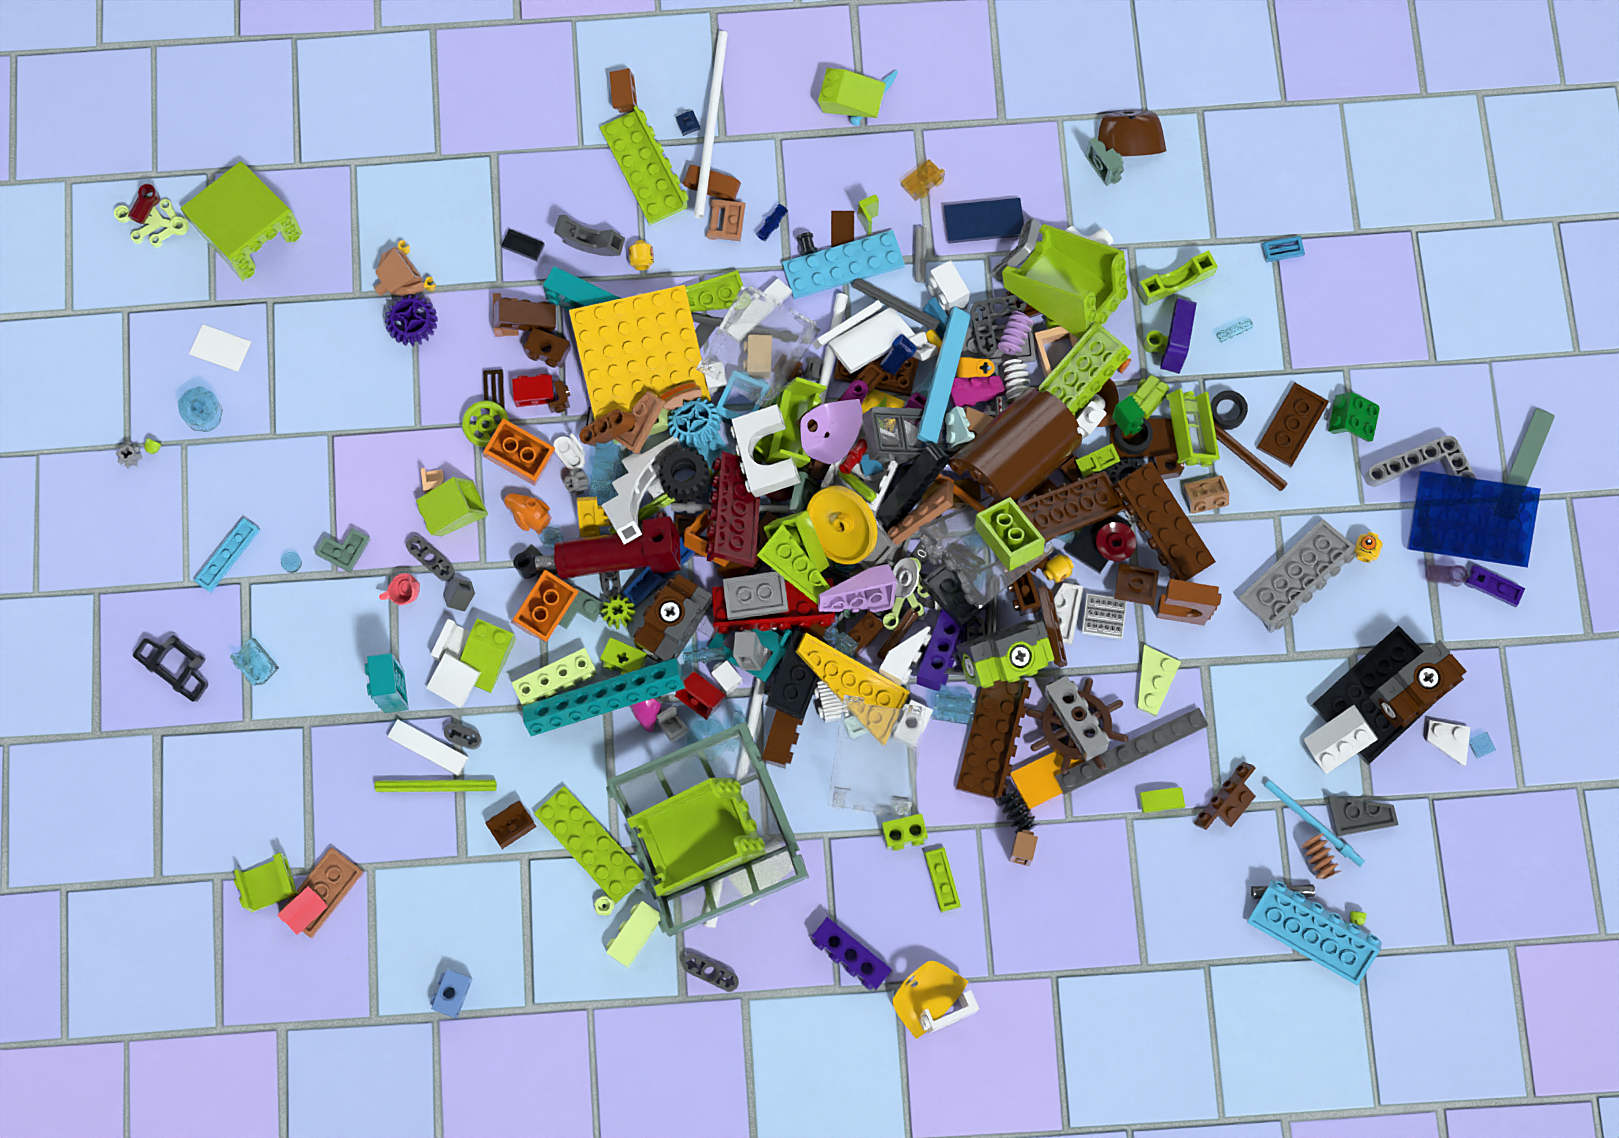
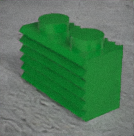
M1132 395L1116 404L1112 416L1125 436L1130 433L1134 435L1142 429L1141 425L1144 423L1143 417L1145 412L1142 411L1143 408H1140L1138 402H1135L1136 399H1133Z

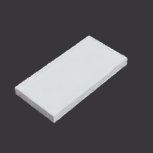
M888 308L829 341L828 347L851 374L869 362L907 342L908 337L914 335V332L894 309Z

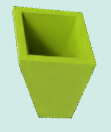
M452 477L416 500L419 506L418 511L426 522V529L434 536L442 537L489 515L473 480Z

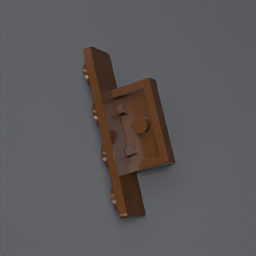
M1246 762L1238 765L1232 776L1224 782L1220 791L1211 798L1207 807L1199 813L1194 825L1207 830L1218 816L1227 826L1232 827L1256 797L1244 784L1256 767Z

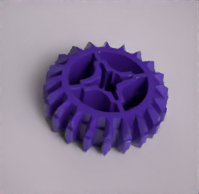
M410 294L408 299L401 296L400 302L394 300L395 306L389 305L388 307L391 312H386L385 314L387 317L385 324L388 325L386 330L391 332V338H396L397 343L402 341L404 346H407L410 342L411 346L414 347L417 341L422 345V339L429 341L428 334L434 335L432 329H437V324L435 323L438 321V317L435 316L437 313L436 309L432 308L431 302L427 303L425 297L420 300L419 295H416L414 299ZM418 309L426 313V320L418 316ZM397 321L404 325L405 332L396 327Z

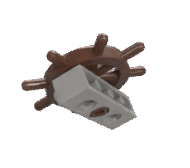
M1068 676L1055 682H1050L1045 688V695L1050 702L1045 712L1030 708L1026 710L1027 716L1042 720L1044 736L1043 739L1031 744L1030 749L1035 752L1049 745L1054 752L1063 756L1060 768L1063 774L1068 772L1071 759H1085V761L1093 759L1100 770H1104L1106 764L1100 754L1108 750L1109 739L1124 743L1129 740L1126 734L1111 731L1112 718L1110 713L1121 708L1123 701L1116 700L1106 706L1099 698L1090 694L1093 686L1092 678L1086 679L1083 691H1078L1077 685L1073 680L1070 681ZM1089 706L1095 709L1096 711L1090 714L1088 710ZM1099 718L1102 719L1103 728H1100V727L1098 726V725H1099V722H1098V719H1099ZM1051 723L1065 727L1053 733ZM1087 733H1091L1094 736L1088 737ZM1070 735L1067 746L1058 741L1064 736Z

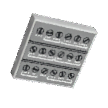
M1087 594L1082 634L1122 640L1127 601L1114 599V597Z

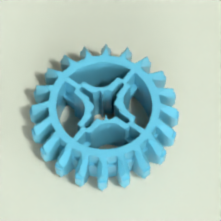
M698 398L696 401L693 399L690 402L683 400V406L676 407L677 410H672V416L668 417L670 421L668 429L671 437H677L682 447L687 445L690 449L693 445L698 449L700 444L706 447V442H712V436L718 437L717 431L721 430L719 411L707 399L702 401V399ZM702 414H703V415H706V416H708L709 418H708V419H705V418H704L703 416H701V415H702ZM680 428H685V430H688V431H687V432H684V431L680 430Z

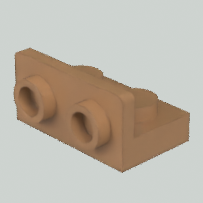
M1222 475L1184 484V491L1190 503L1191 514L1229 505L1230 492Z

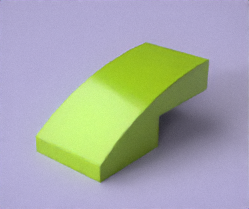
M1113 443L1076 460L1084 478L1093 472L1101 471L1121 461Z
M1182 787L1139 793L1142 813L1185 808Z

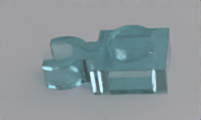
M834 626L828 627L826 629L827 633L823 638L829 643L832 642L834 649L852 658L858 643L844 632L839 634Z

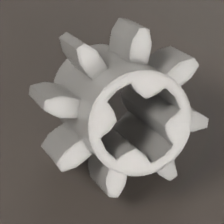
M131 443L128 446L120 445L121 449L115 453L120 457L117 462L120 465L125 463L127 469L133 465L137 467L138 460L142 459L141 455L137 454L140 452L138 446L133 448Z
M572 470L569 475H566L564 484L569 493L575 492V495L583 494V490L588 489L589 478L584 471Z

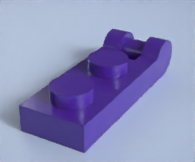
M1472 565L1470 569L1471 574L1464 583L1467 587L1475 588L1515 608L1518 606L1525 591L1524 587L1479 566ZM1478 576L1484 578L1483 582L1477 581Z

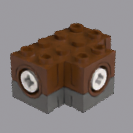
M679 574L675 578L672 577L663 590H658L652 607L648 606L643 613L645 624L642 628L639 627L633 635V638H635L633 640L635 648L647 653L648 657L657 663L674 658L678 659L713 605L712 594Z
M1439 640L1378 688L1369 698L1379 710L1381 709L1383 715L1395 729L1400 725L1404 728L1418 717L1417 714L1421 715L1431 705L1464 680L1462 676L1467 671Z

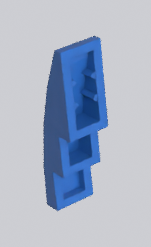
M684 537L680 538L681 567L696 553L684 546ZM649 566L622 593L625 597L629 598V601L635 607H638L677 571L653 574Z

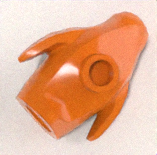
M509 493L504 498L505 506L508 510H511L517 526L522 530L529 531V528H531L540 535L549 526L552 517L547 511L550 508L541 500L516 493Z

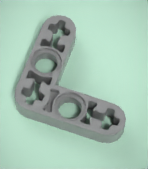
M1031 217L1022 227L1018 245L993 268L991 275L998 281L1003 279L1002 271L1007 266L1016 267L1033 251L1040 228V223L1035 218Z

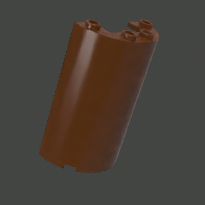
M1031 387L1023 391L980 430L974 439L958 450L949 459L948 464L959 476L966 470L970 472L971 477L978 481L984 487L985 492L994 498L988 505L989 507L1009 497L1014 502L1023 501L1081 446L1082 434L1078 433L1077 428L1079 424L1075 416L1060 399L1048 391L1042 393L1039 391V388Z

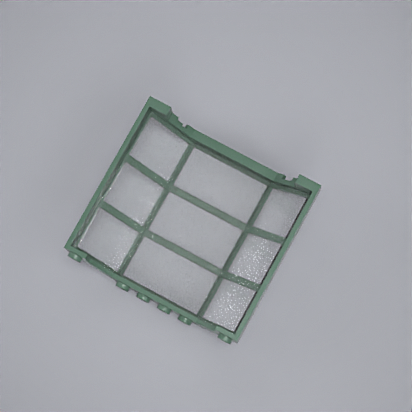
M746 722L607 780L609 785L606 787L610 799L614 798L619 804L627 821L628 818L709 778H735L741 785L743 799L749 805L750 816L757 824V833L765 843L764 850L766 854L669 895L657 896L654 886L660 884V882L654 878L658 874L644 839L638 838L637 834L640 832L637 827L630 829L631 831L628 832L629 838L632 843H636L638 848L635 851L639 862L643 861L645 869L642 870L647 881H651L653 888H650L653 899H658L661 910L659 915L661 921H658L662 933L666 932L669 937L810 878L802 855H797V851L800 848L766 765L762 759L758 760L761 754Z

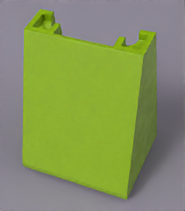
M242 161L234 165L180 208L187 220L241 281L249 279L255 273L256 266L250 254L260 250L262 245L266 241L275 238L279 231L287 243L296 242L303 234L292 211Z
M1043 224L1039 228V233L1042 234L1043 239L1042 241H1036L1034 252L1019 269L1007 266L1002 271L1004 288L1081 339L1095 322L1101 326L1104 325L1109 316L1117 310L1122 300L1127 298L1128 289L1124 251Z
M709 778L627 819L630 829L637 827L639 830L638 838L644 839L658 874L654 876L655 880L660 882V884L654 886L657 896L669 895L766 854L764 850L765 843L757 833V824L750 816L749 805L743 799L741 785L735 778Z

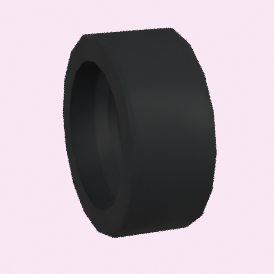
M1232 390L1218 393L1210 404L1213 422L1224 430H1232L1239 427L1244 422L1248 412V404L1245 398L1240 393ZM1223 400L1234 401L1240 408L1239 416L1232 421L1222 419L1217 413L1218 404Z
M1143 418L1144 423L1141 425L1145 432V439L1137 446L1129 445L1123 440L1122 430L1117 425L1114 432V441L1122 452L1128 455H1137L1143 453L1149 447L1153 438V429L1145 418Z

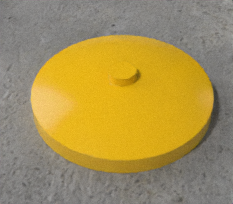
M829 486L817 492L811 498L807 510L825 556L837 563L848 565L858 563L872 553L877 542V524L872 510L859 494L843 486Z

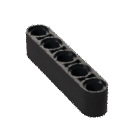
M932 443L925 448L878 509L876 516L888 530L896 526L911 512L948 464L949 456L938 444Z

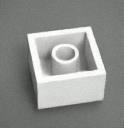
M951 260L930 270L927 288L931 296L935 295L948 316H950L951 309L954 306L961 310L968 307L970 292Z

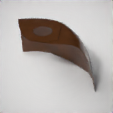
M1119 111L1106 114L1101 120L1098 141L1103 142L1106 152L1113 148L1116 153L1124 157L1153 155L1167 151L1160 119L1152 111ZM1125 112H1135L1132 114H1125ZM1129 116H1135V119H1129Z

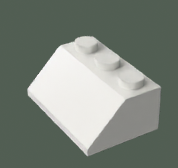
M1353 705L1303 740L1322 770L1327 774L1378 740V737L1355 705Z

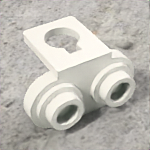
M573 433L570 434V438L564 436L557 438L553 447H555V453L570 471L582 470L585 465V451Z

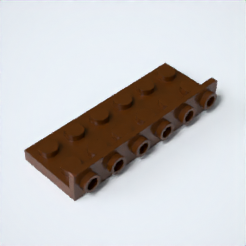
M1152 461L1114 484L1116 495L1125 502V509L1130 516L1133 515L1136 519V526L1141 533L1144 532L1147 536L1148 545L1152 550L1155 549L1159 555L1157 558L1160 564L1166 566L1170 572L1168 573L1170 579L1187 581L1216 562Z
M1105 471L1098 474L1093 472L1085 479L1080 477L1069 485L1064 483L1056 490L1048 489L1040 496L1035 494L1029 497L1027 501L1019 500L1015 502L1042 535L1045 542L1121 513L1125 510L1126 506L1124 501L1116 495L1115 487Z
M997 680L994 681L993 686L982 688L981 686L956 790L1000 801L1001 796L1006 795L1008 784L1004 783L1006 776L1010 777L1013 765L1009 764L1010 758L1015 757L1018 745H1014L1016 737L1020 738L1022 726L1019 725L1020 718L1025 717L1027 707L1023 705L1025 698L1029 699L1032 687H1028L1029 681L1008 683V681L1001 682Z

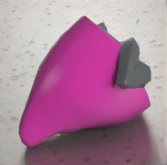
M662 696L630 705L634 717L646 731H654L657 715L664 701Z

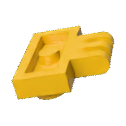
M597 496L577 498L580 537L599 536V527L613 525L602 505H598Z

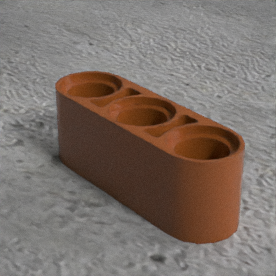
M689 165L682 183L685 187L697 191L700 167ZM710 170L707 195L725 201H735L741 182L736 178Z
M615 409L585 426L580 432V441L583 444L601 447L632 429L636 421L635 416L630 412Z

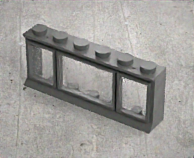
M872 407L865 412L862 417L869 460H878L879 463L888 461L904 463L908 461L914 464L929 445L916 438L924 409ZM946 410L937 444L950 459L958 450L955 452L948 451L945 417L946 413L950 410Z

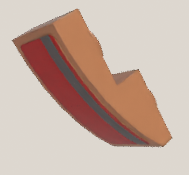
M693 382L680 385L659 396L666 401L663 409L674 410L676 407L683 406V399L693 400L695 397H701V388Z

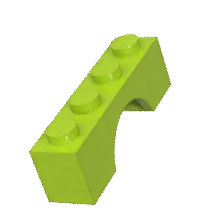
M1208 250L1192 257L1186 264L1170 273L1163 275L1155 274L1140 281L1137 291L1145 306H1148L1214 276L1218 265Z

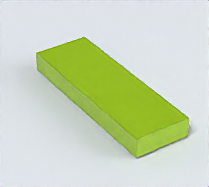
M945 847L924 852L941 913L961 908Z

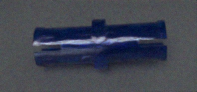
M778 204L772 214L766 217L765 223L756 233L760 240L766 242L771 233L779 227L782 218L788 213L786 207Z

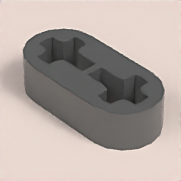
M451 723L444 729L446 739L456 745L475 750L482 744L480 734L470 728ZM454 728H456V731L459 734H461V737L454 735L453 738H451V735L448 732L449 730L453 731ZM475 735L477 742H473L472 745H469L470 742L464 739L465 736L472 738Z

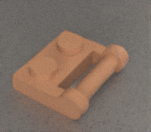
M712 200L710 206L712 208L710 227L706 237L711 240L722 239L741 242L746 204L734 201ZM720 209H725L722 231H717Z

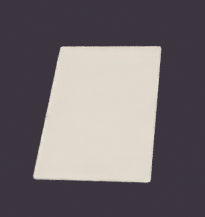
M202 324L189 355L238 372L251 341Z

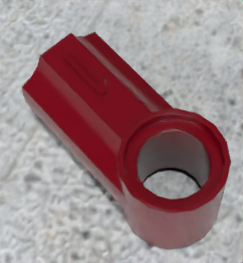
M144 184L139 188V196L128 214L130 219L143 225L153 207L160 202V195L151 184ZM153 192L150 198H146L148 193Z

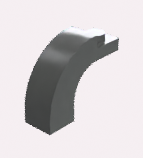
M566 215L558 216L554 230L556 235L563 238V243L575 249L601 256H620L625 242V237L612 229H590L578 224Z

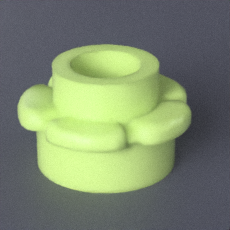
M605 895L597 898L594 902L595 912L598 915H610L615 906L614 901Z

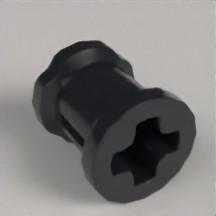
M811 232L802 233L796 237L802 249L801 256L818 252L817 247L814 246L812 239L814 236Z

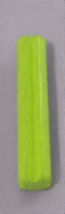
M838 472V476L866 500L873 502L877 498V494L854 474Z

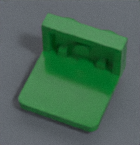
M1354 392L1336 395L1328 432L1332 434L1349 432L1367 442L1373 441L1380 410L1379 405Z

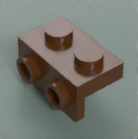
M520 801L509 805L508 808L485 822L501 849H504L537 827Z

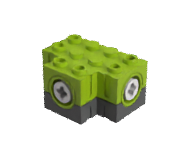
M1026 620L956 645L967 684L987 688L993 686L994 681L997 680L1011 683L1020 680L1019 676L1025 674L1026 676L1035 675L1039 669L1048 666V662L1055 659L1049 639L1047 638L1044 622Z

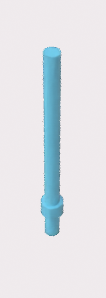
M1269 780L1264 785L1320 834L1324 833L1323 836L1340 850V854L1345 858L1351 859L1359 867L1363 865L1365 860L1353 851L1354 848L1348 843H1343L1272 781Z

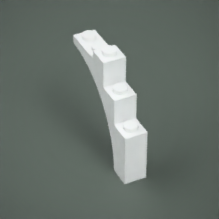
M671 437L643 454H640V452L639 454L633 453L621 460L628 473L612 482L618 496L602 504V507L624 544L642 535L638 526L640 502L651 482L659 474L660 463L664 462V456H670V451L672 450L677 452V448H682V451L684 450L677 437Z

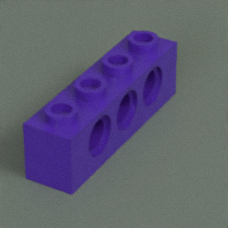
M943 609L922 661L916 683L940 692L942 685L946 686L949 677L947 670L948 668L952 669L955 661L953 653L957 651L956 645L961 643V639H959L960 634H965L968 624L965 623L959 627ZM946 631H951V632H953V634L949 635V634H946L945 632H946ZM945 648L947 649V651L942 652L939 649ZM938 665V666H940L941 668H940V669H935V668H933L932 666Z
M828 917L811 936L814 940L812 944L821 951L825 949L829 952L830 955L828 957L836 964L841 962L845 965L846 968L844 970L852 977L857 975L862 979L861 984L870 991L872 988L876 991L892 972L890 967ZM831 937H837L840 940V945L833 948L828 944V940ZM846 951H854L856 958L853 961H848L844 957ZM868 963L872 966L873 970L870 974H864L860 967Z

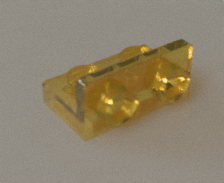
M929 159L901 181L900 185L917 201L920 197L921 199L925 198L931 188L934 186L938 187L943 183L945 170L943 168L939 170Z

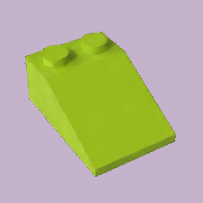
M827 68L818 102L823 113L878 118L886 83L845 69Z
M478 618L468 636L460 660L481 672L474 686L492 693L515 644L516 637L514 633Z

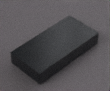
M511 229L508 230L501 244L502 248L536 262L545 246L544 242Z

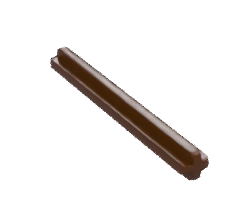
M1214 422L1216 439L1276 489L1279 491L1285 489L1288 483Z

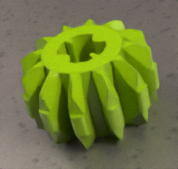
M617 595V600L610 596L611 603H603L606 608L601 609V613L605 615L602 619L604 622L609 621V627L615 624L616 629H619L620 624H623V627L626 628V621L632 623L633 618L631 616L636 614L635 610L632 609L634 604L628 603V597L621 601V595ZM615 610H622V614L618 613L617 615H615Z

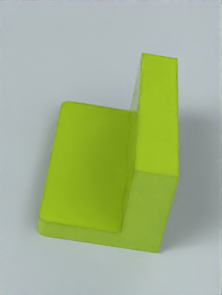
M876 194L858 202V219L867 235H870L872 232V218L878 216L879 199Z

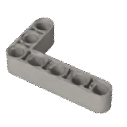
M1447 435L1371 466L1365 475V482L1371 487H1377L1441 461L1453 487L1459 493L1469 491L1475 484L1476 477L1458 440L1453 436ZM1443 444H1448L1451 450L1445 449ZM1425 451L1432 452L1433 457L1427 456ZM1407 458L1414 459L1416 464H1410ZM1452 461L1458 462L1460 467L1453 466ZM1389 465L1396 466L1398 471H1392ZM1371 473H1377L1380 479H1375ZM1461 478L1466 479L1468 485H1464L1461 482Z

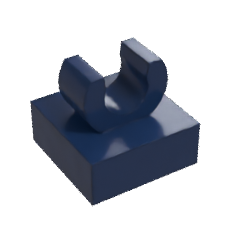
M693 110L681 113V115L675 117L682 136L700 130L699 122Z

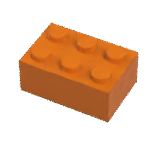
M502 419L484 449L483 457L535 486L554 455L555 447L511 422Z

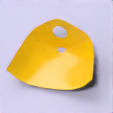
M927 961L903 982L893 997V1007L908 1030L918 1039L927 1032V1030H923L920 1024V1014L928 1009L933 1021L940 1019L960 997L969 981L939 962ZM914 976L912 981L906 985L907 981ZM915 981H917L918 984L915 987H912V984Z

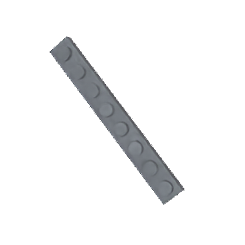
M1197 708L1100 754L1106 764L1104 770H1100L1094 760L1090 759L1069 769L1066 774L1060 773L1056 775L1055 779L1064 796L1192 735L1209 725L1200 708Z

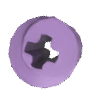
M1012 311V315L1009 317L1010 322L1006 324V329L1003 331V336L1000 339L1001 342L997 346L1000 351L1008 355L1022 352V348L1019 346L1025 345L1022 339H1027L1028 335L1025 332L1031 331V328L1027 325L1034 324L1033 320L1019 311Z

